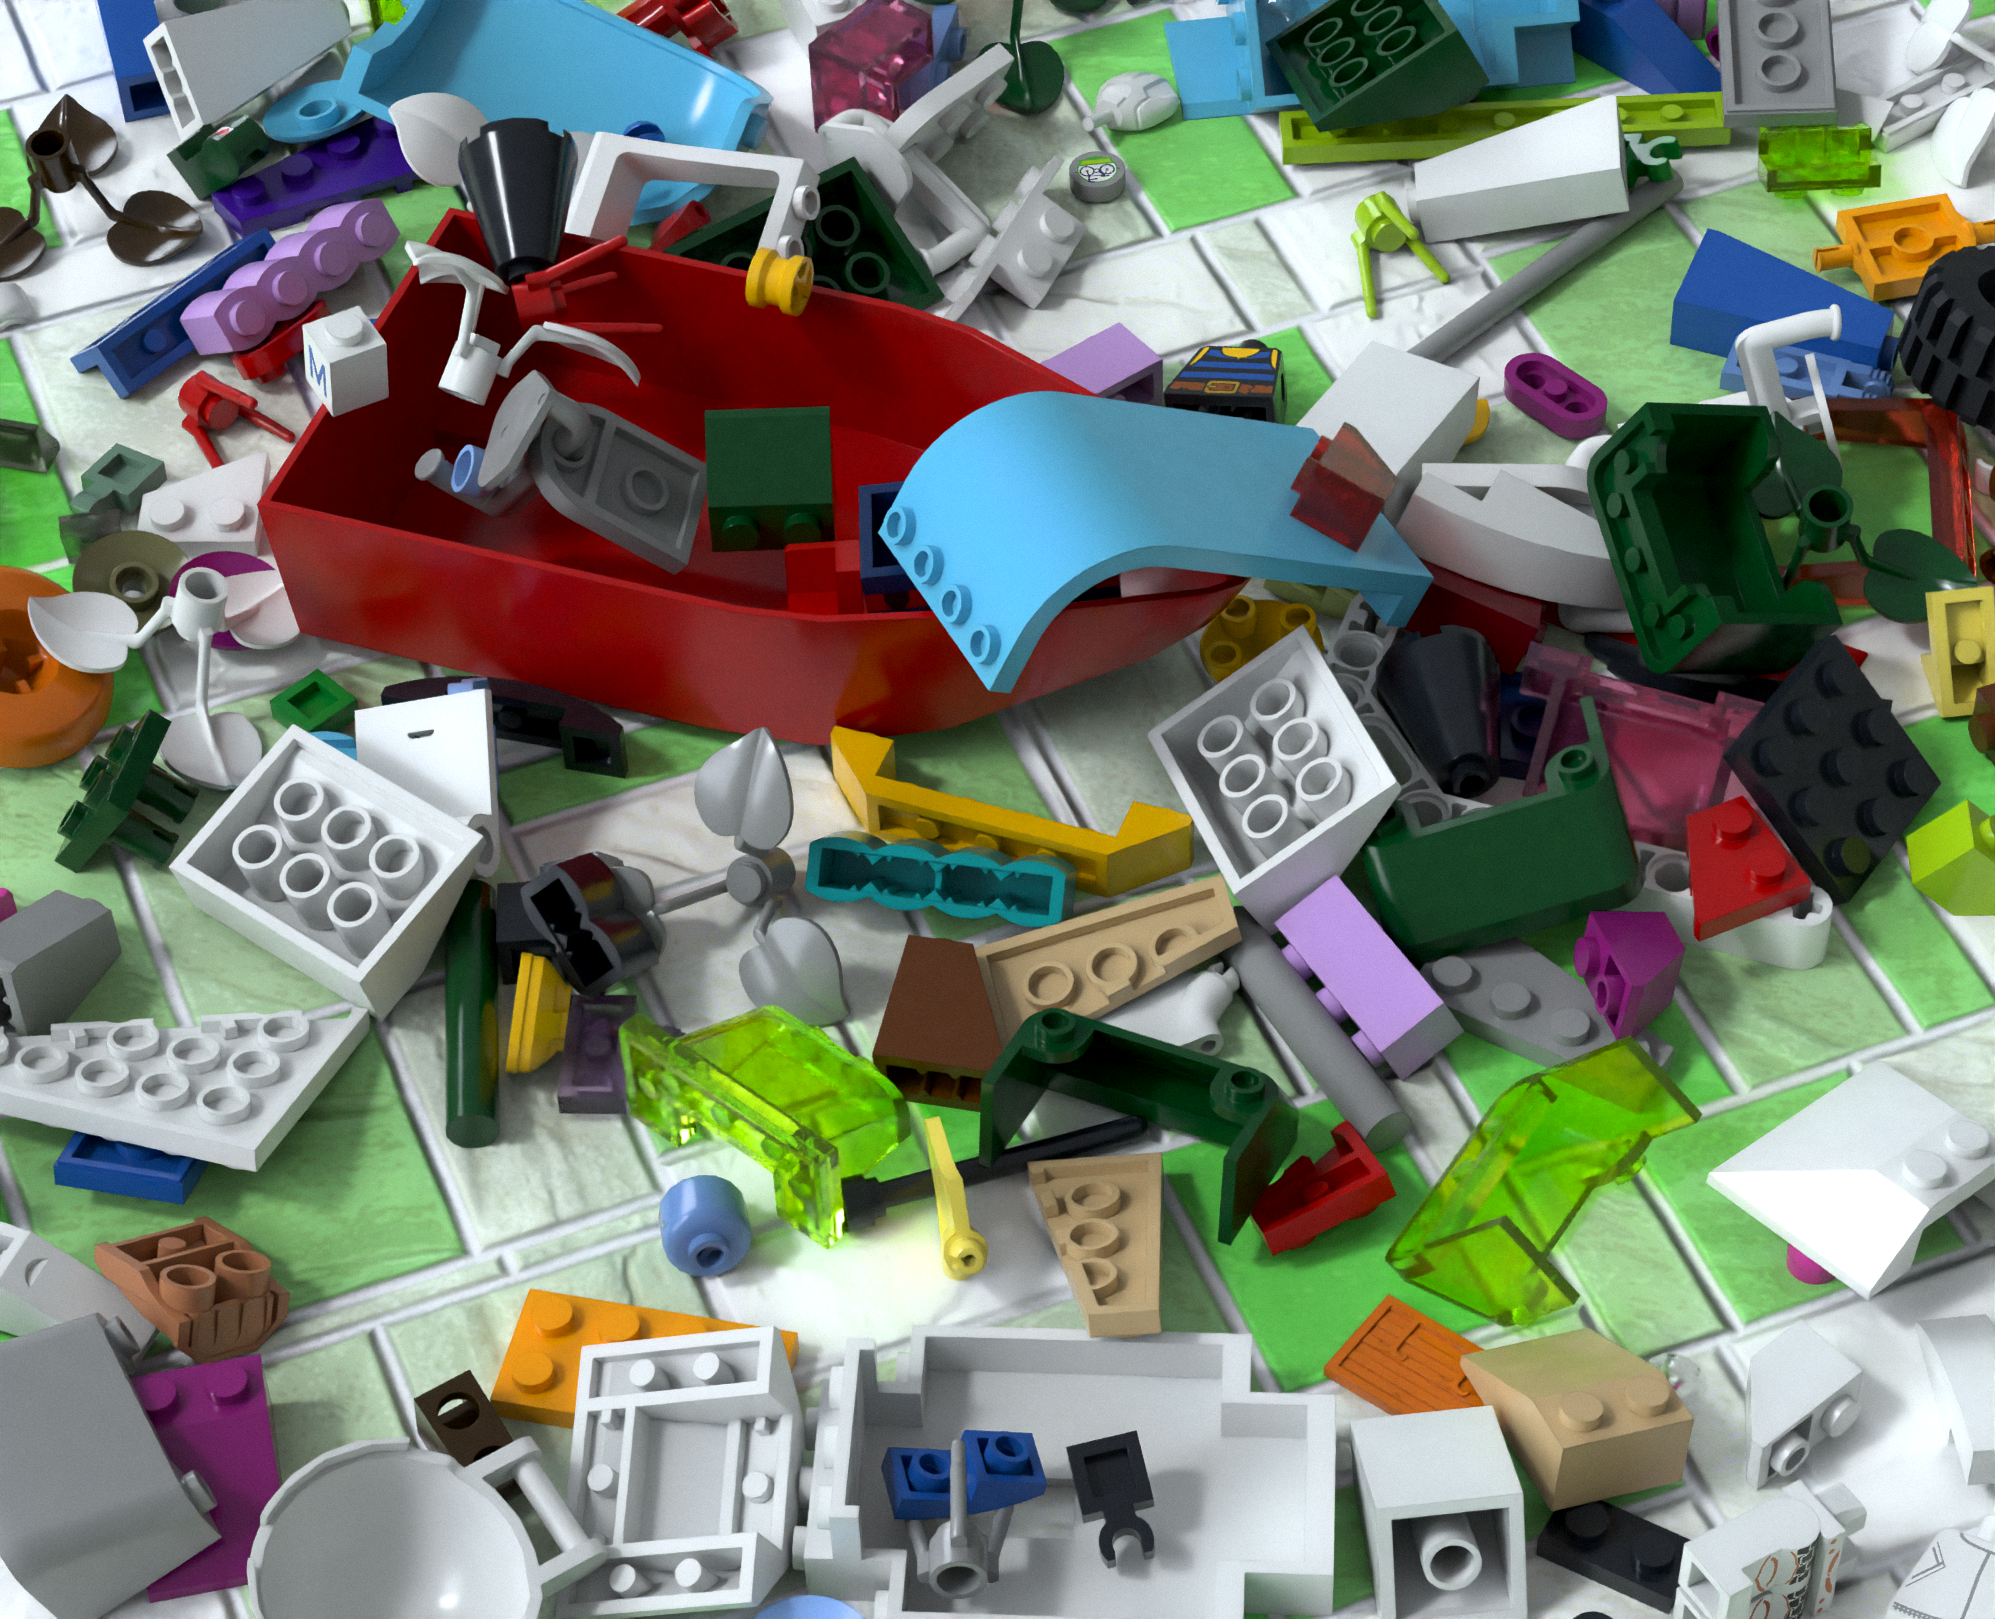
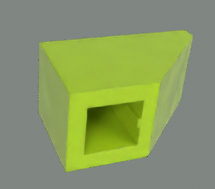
M1967 799L1906 836L1912 885L1953 916H1995V815L1989 816Z

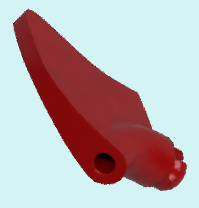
M691 200L664 219L653 230L651 246L647 250L662 253L665 248L702 231L711 221L706 208L698 201Z

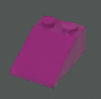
M256 1354L131 1377L130 1380L170 1460L184 1474L195 1469L203 1477L214 1494L218 1505L209 1512L222 1536L149 1585L147 1591L150 1603L248 1585L247 1560L250 1558L253 1542L260 1527V1515L269 1500L283 1485L272 1401L261 1355Z

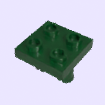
M149 709L133 729L126 724L121 726L106 750L105 757L107 759L100 755L93 759L79 783V788L87 792L82 803L76 800L68 809L58 827L57 833L65 837L54 860L55 862L77 873L102 844L107 846L111 842L124 851H128L149 863L156 870H160L173 852L179 835L174 832L171 833L147 819L146 816L132 809L135 799L170 817L173 819V822L181 824L195 803V799L200 792L198 788L191 787L153 763L171 721Z

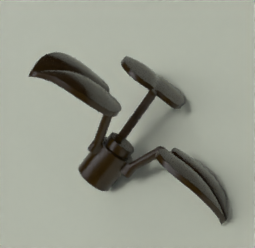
M65 94L50 111L38 130L28 137L25 144L27 166L31 172V175L27 178L31 189L28 216L24 219L20 211L10 207H0V282L16 279L29 272L37 265L46 251L47 243L44 236L33 229L40 221L41 190L43 188L53 193H65L72 190L78 182H81L110 220L117 222L110 228L107 234V243L110 251L118 260L132 266H152L173 258L199 239L204 231L199 214L187 202L178 196L164 191L147 190L137 192L128 198L123 212L116 210L89 177L103 171L115 158L118 151L116 134L105 120L85 109L70 95Z

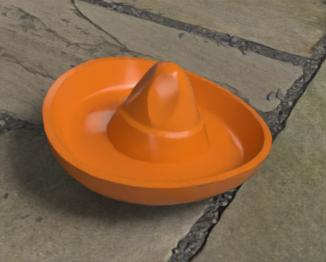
M0 565V767H39L56 763L72 756L88 745L104 726L111 710L114 695L113 672L87 673L77 671L60 663L48 653L37 639L31 626L27 609L29 597H54L70 592L41 574L7 565Z

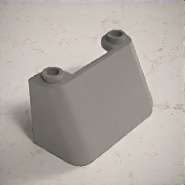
M93 1313L0 1342V1557L17 1582L57 1619H99L222 1537L209 1512L218 1505L214 1494L203 1477L195 1469L184 1474L170 1460L128 1376L136 1371L132 1356L140 1352V1348L128 1327L118 1316L107 1321L100 1313Z

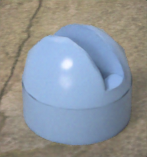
M468 444L460 451L451 477V486L454 492L469 497L483 498L499 489L500 486H497L493 490L487 491L478 485V475L485 449Z

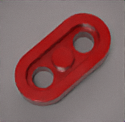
M323 300L312 302L300 315L289 320L276 322L269 335L258 345L247 350L237 351L231 359L243 380L256 378L259 384H265L284 374L289 369L286 361L298 352L304 354L303 325L332 315Z

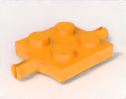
M1947 193L1837 211L1835 229L1843 244L1814 248L1812 257L1814 268H1816L1818 273L1845 267L1853 269L1860 276L1872 302L1917 295L1928 267L1935 260L1952 250L1957 252L1963 247L1995 243V219L1975 223L1967 221L1965 217L1956 211Z

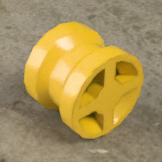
M765 247L758 249L752 258L746 279L745 294L748 305L764 309L771 304L779 306L784 314L798 317L807 305L813 285L814 269L811 258L794 255L790 259L780 257L777 250Z

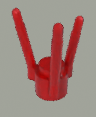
M624 235L594 246L546 270L526 274L525 282L511 285L522 332H527L534 325L543 326L545 321L578 328L597 336H660L664 333L665 329L661 324L558 322L557 318L569 315L565 298L615 283L618 280V275L616 272L610 271L563 285L557 279L625 247L628 244V238Z
M203 370L191 376L180 389L178 397L179 406L187 414L182 421V428L194 437L212 469L224 465V462L207 435L206 430L225 429L235 421L237 415L288 443H292L296 439L292 431L255 410L258 406V401L255 398L220 382L213 375Z

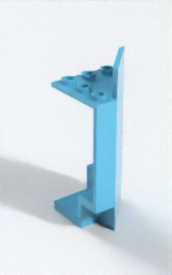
M1216 0L1217 5H1226L1227 17L1164 22L1165 37L1184 121L1304 109L1265 43L1329 0ZM1438 0L1490 80L1488 84L1480 88L1479 92L1576 83L1571 27L1580 21L1578 0Z

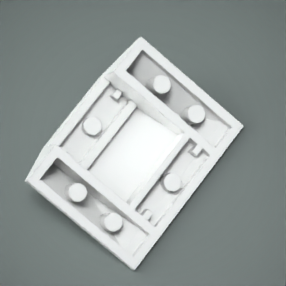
M1877 1059L1710 1171L1706 1183L1866 1300H1869L1911 1269L1922 1231L1972 1194L1995 1209V1136L1958 1110Z
M773 1325L582 1346L566 1505L589 1539L599 1538L609 1553V1557L597 1570L556 1593L554 1619H619L758 1607L792 1564L793 1533L798 1520L799 1476L802 1466L805 1421L781 1332L777 1327Z

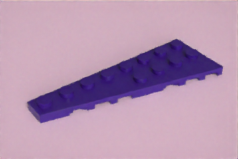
M373 116L296 154L287 156L283 160L248 177L241 178L211 195L215 212L244 238L265 227L270 232L304 222L305 217L313 215L314 209L360 201L362 195L393 186L397 194L413 190L412 181L420 179V177L412 170L402 153L395 125Z

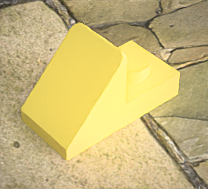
M1982 586L1925 592L1931 653L1920 654L1938 713L1941 718L1973 715L1977 688L1995 683L1994 587Z

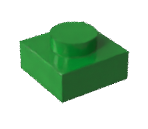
M318 668L270 700L272 716L286 729H289L294 724L308 733L319 731L338 732L355 720L354 711L359 710L357 698Z

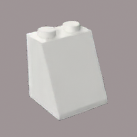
M1493 1406L1350 1420L1353 1485L1378 1618L1528 1619L1524 1496Z

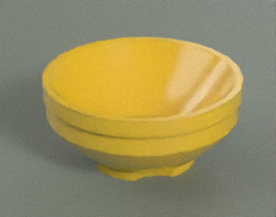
M522 952L507 1054V1073L516 1074L520 1072L529 1074L546 1063L557 1052H563L572 986L565 984L559 972L544 956H536L533 953Z

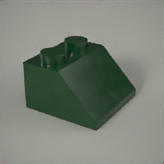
M830 406L705 410L707 501L712 552L784 550L788 544L836 541L837 495Z

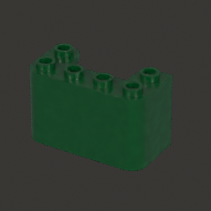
M1646 402L1595 452L1590 460L1587 469V488L1642 657L1647 667L1654 673L1783 674L1797 665L1818 639L1830 636L1843 625L1837 603L1827 585L1822 581L1804 580L1786 593L1782 577L1777 568L1763 522L1751 492L1774 469L1781 451L1780 440L1776 434L1767 406Z

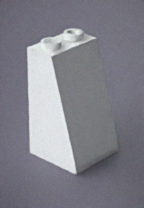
M1372 340L1296 426L1313 428L1395 529L1414 491L1422 480V463H1452L1472 430L1475 422L1480 376Z

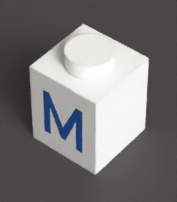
M359 305L303 325L306 380L332 417L389 397L387 345Z

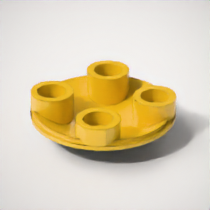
M1237 595L1231 604L1209 622L1204 629L1200 640L1202 664L1207 673L1216 682L1220 683L1302 624L1309 631L1323 655V638L1316 624V614L1311 607L1302 603L1288 604L1276 600H1252L1248 596Z

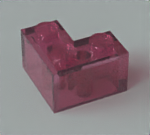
M867 0L808 44L815 133L818 134V129L821 125L848 109H864L880 115L893 123L900 117L898 86L934 59L931 14L903 0Z

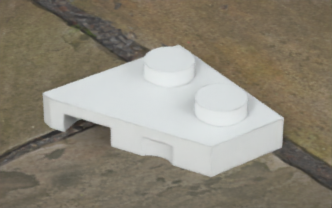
M268 452L251 454L144 494L137 530L154 533L170 540L187 557L218 551H233L258 556L263 522L257 503L269 485L271 464Z

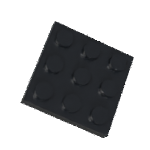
M1836 634L1818 639L1722 755L1814 884L1830 896L1833 906L1850 902L1942 784Z

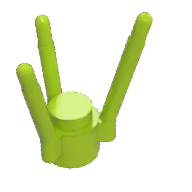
M1380 191L1365 198L1358 205L1354 219L1359 229L1351 234L1350 239L1357 250L1366 314L1369 318H1375L1378 313L1369 250L1371 248L1382 252H1391L1406 243L1440 282L1447 283L1449 281L1450 275L1418 238V230L1404 216L1393 197L1385 191Z

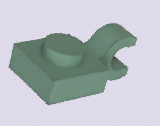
M116 443L81 475L83 491L79 492L69 504L71 511L84 516L82 521L73 528L74 534L91 541H96L107 531L116 508L129 513L135 511L142 504L144 494L157 490L167 480L164 461Z

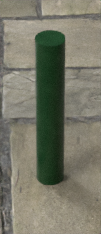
M475 879L468 880L445 927L446 1136L453 1144L464 1148L487 1146L493 1143L500 1133L498 954L496 945L497 894L490 884Z

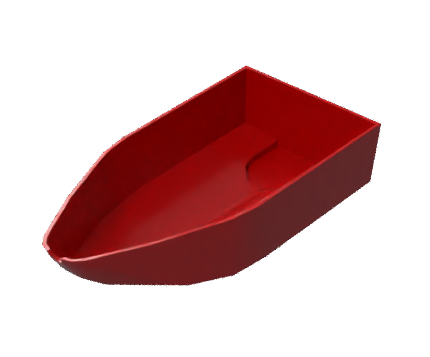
M449 207L426 245L435 247L443 252L466 257L495 274L474 212ZM564 232L558 263L607 241ZM628 245L557 279L563 285L614 271L618 275V280L615 283L565 298L569 315L557 319L558 322H617L663 325L665 331L660 336H600L623 351L636 365L641 375L638 387L622 368L612 363L570 349L556 342L536 341L515 362L508 378L496 374L484 406L466 401L438 388L439 382L455 342L458 341L466 289L463 284L455 283L420 284L418 267L412 264L373 325L387 345L389 397L332 417L322 403L257 503L300 633L485 677L536 684L563 692L578 699L701 728L747 735L757 728L767 727L774 739L813 745L831 744L830 734L835 725L859 732L872 733L879 737L949 729L1151 658L1205 627L1231 604L1252 578L1170 567H1144L1120 573L1122 597L1069 603L1053 619L1042 634L1011 692L988 691L933 611L868 613L863 592L864 614L814 615L788 612L784 550L712 552L707 491L688 565L676 575H673L562 515L544 498L542 493L512 516L493 517L442 491L429 481L417 479L414 474L415 466L421 456L431 449L437 448L443 451L444 459L453 465L460 451L468 444L486 450L492 426L501 404L513 387L533 370L544 374L556 391L577 403H590L603 407L706 463L705 410L830 406L837 495L836 541L859 540L860 542L858 486L905 481L914 465L932 443L950 427L972 412L1000 399L1035 391H1056L1100 397L975 328L903 304L812 285L807 305L803 312L796 317L782 313L779 306L771 304L764 309L749 306L745 294L748 271ZM485 288L475 334L500 344L501 347L497 356L503 359L527 332H522L512 289L510 288L506 295Z

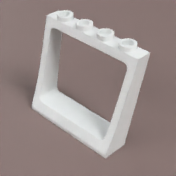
M596 132L568 211L564 232L605 241L620 235L626 236L642 188L651 180L767 188L777 190L757 250L761 247L777 250L780 257L790 259L794 255L804 256L801 235L806 220L815 219L820 210V196L817 190L820 176L802 158L686 146L608 132Z

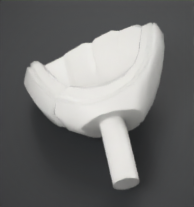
M1150 72L1119 74L1102 84L1095 101V114L1084 118L1082 125L1086 131H1091L1101 126L1120 131H1141L1155 126L1172 116L1177 110L1179 98L1168 81L1157 74H1151Z

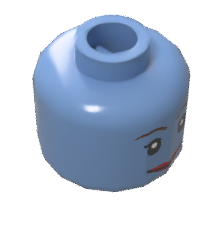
M697 1175L678 1182L667 1191L661 1200L658 1219L663 1248L669 1262L679 1271L692 1276L712 1277L726 1273L740 1264L749 1252L752 1232L747 1205L742 1192L731 1181L716 1175Z

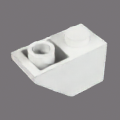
M1801 1319L1750 1358L1745 1395L1746 1482L1755 1490L1761 1488L1777 1474L1787 1476L1794 1472L1806 1459L1812 1447L1828 1435L1838 1437L1854 1423L1861 1409L1858 1401L1863 1370Z

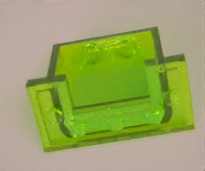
M767 1004L677 1038L639 1013H636L618 1028L630 1115L678 1148L697 1132V1121L772 1172L777 1216L826 1250L846 1233L841 1178L859 1173L864 1177L911 1135L910 1113L903 1095L889 1079L879 1072L871 1061L862 1056H853L832 1042L827 1034L818 1026L811 1023L805 1024L776 1005Z

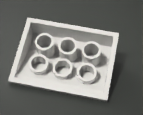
M1303 624L1147 733L1152 746L1233 895L1270 936L1279 931L1274 922L1336 874L1340 878L1402 791L1401 785Z
M292 724L169 867L195 907L355 1006L369 1009V1014L382 1022L424 972L487 841L480 833Z

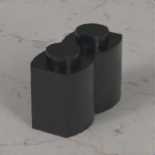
M591 852L554 864L521 888L522 902L530 921L542 936L555 944L557 960L564 976L570 985L589 1001L627 986L659 964L657 949L650 932L635 914L624 908L623 894L616 877L610 868Z

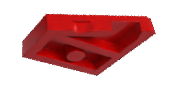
M1743 795L1686 816L1684 836L1686 857L1689 859L1690 896L1693 899L1694 909L1693 933L1698 942L1809 900L1810 879Z
M1346 1120L1338 1124L1330 1131L1336 1144L1330 1151L1314 1164L1310 1157L1302 1155L1284 1170L1283 1175L1276 1182L1268 1185L1251 1212L1249 1218L1252 1225L1273 1256L1285 1250L1302 1248L1311 1243L1319 1233L1346 1220L1363 1218L1374 1212L1379 1204L1397 1196L1388 1173L1349 1121Z

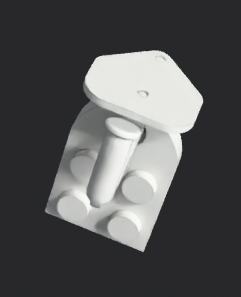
M1000 43L921 97L894 123L864 109H848L837 114L818 129L829 168L855 156L894 218L898 215L911 191L952 233L951 236L929 250L925 248H918L916 250L933 278L934 275L950 268L976 249L984 237L990 234V221L986 215L934 163L939 161L950 150L956 138L962 134L967 139L971 138L988 122L990 114L986 110L1006 89L1008 83L1004 80V77L1015 59Z
M1832 304L1829 309L1808 311L1755 325L1744 330L1736 339L1735 348L1747 391L1703 400L1696 404L1767 406L1770 414L1774 411L1779 412L1790 423L1806 433L1805 426L1807 425L1809 435L1824 431L1828 448L1837 457L1843 471L1814 353L1805 355L1814 395L1791 401L1784 395L1773 349L1815 338L1830 337L1831 340L1837 341L1840 338L1842 329V316L1839 305ZM1624 423L1617 424V425H1618V429H1619Z
M1612 435L1594 436L1581 442L1567 459L1565 465L1422 463V478L1428 472L1482 501L1500 470H1503L1597 520L1587 488V469L1595 452ZM1558 603L1559 620L1570 631L1578 633H1634L1627 610L1589 608Z

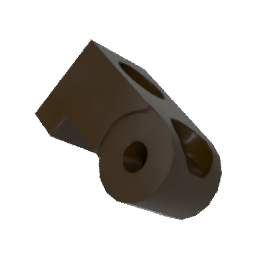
M470 1369L414 1398L417 1432L429 1451L452 1456L464 1468L514 1441ZM462 1399V1404L438 1416L440 1409L446 1403ZM514 1478L495 1488L506 1502L523 1493Z

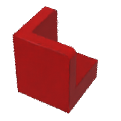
M859 540L799 543L785 546L788 612L814 615L864 614Z

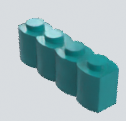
M851 830L835 832L810 842L805 889L822 899L834 902H853L869 896L875 902L897 910H918L934 905L942 912L955 917L976 919L997 913L1004 919L1018 925L1043 927L1056 924L1073 914L1078 868L1064 859L1051 855H1028L1013 860L1005 853L987 847L972 846L950 852L945 847L929 840L911 838L887 844L872 834Z

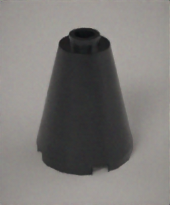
M508 118L489 122L480 127V137L469 144L466 136L460 143L458 152L459 171L495 275L510 288L513 284L525 282L526 274L543 271L558 264L578 165V147L572 135L564 129V137L550 132L548 122L537 118Z
M1457 625L1439 626L1442 634L1421 638L1419 631L1406 635L1386 651L1376 668L1375 679L1379 702L1444 794L1464 799L1479 797L1497 783L1501 773V667L1499 658L1491 641L1471 628Z

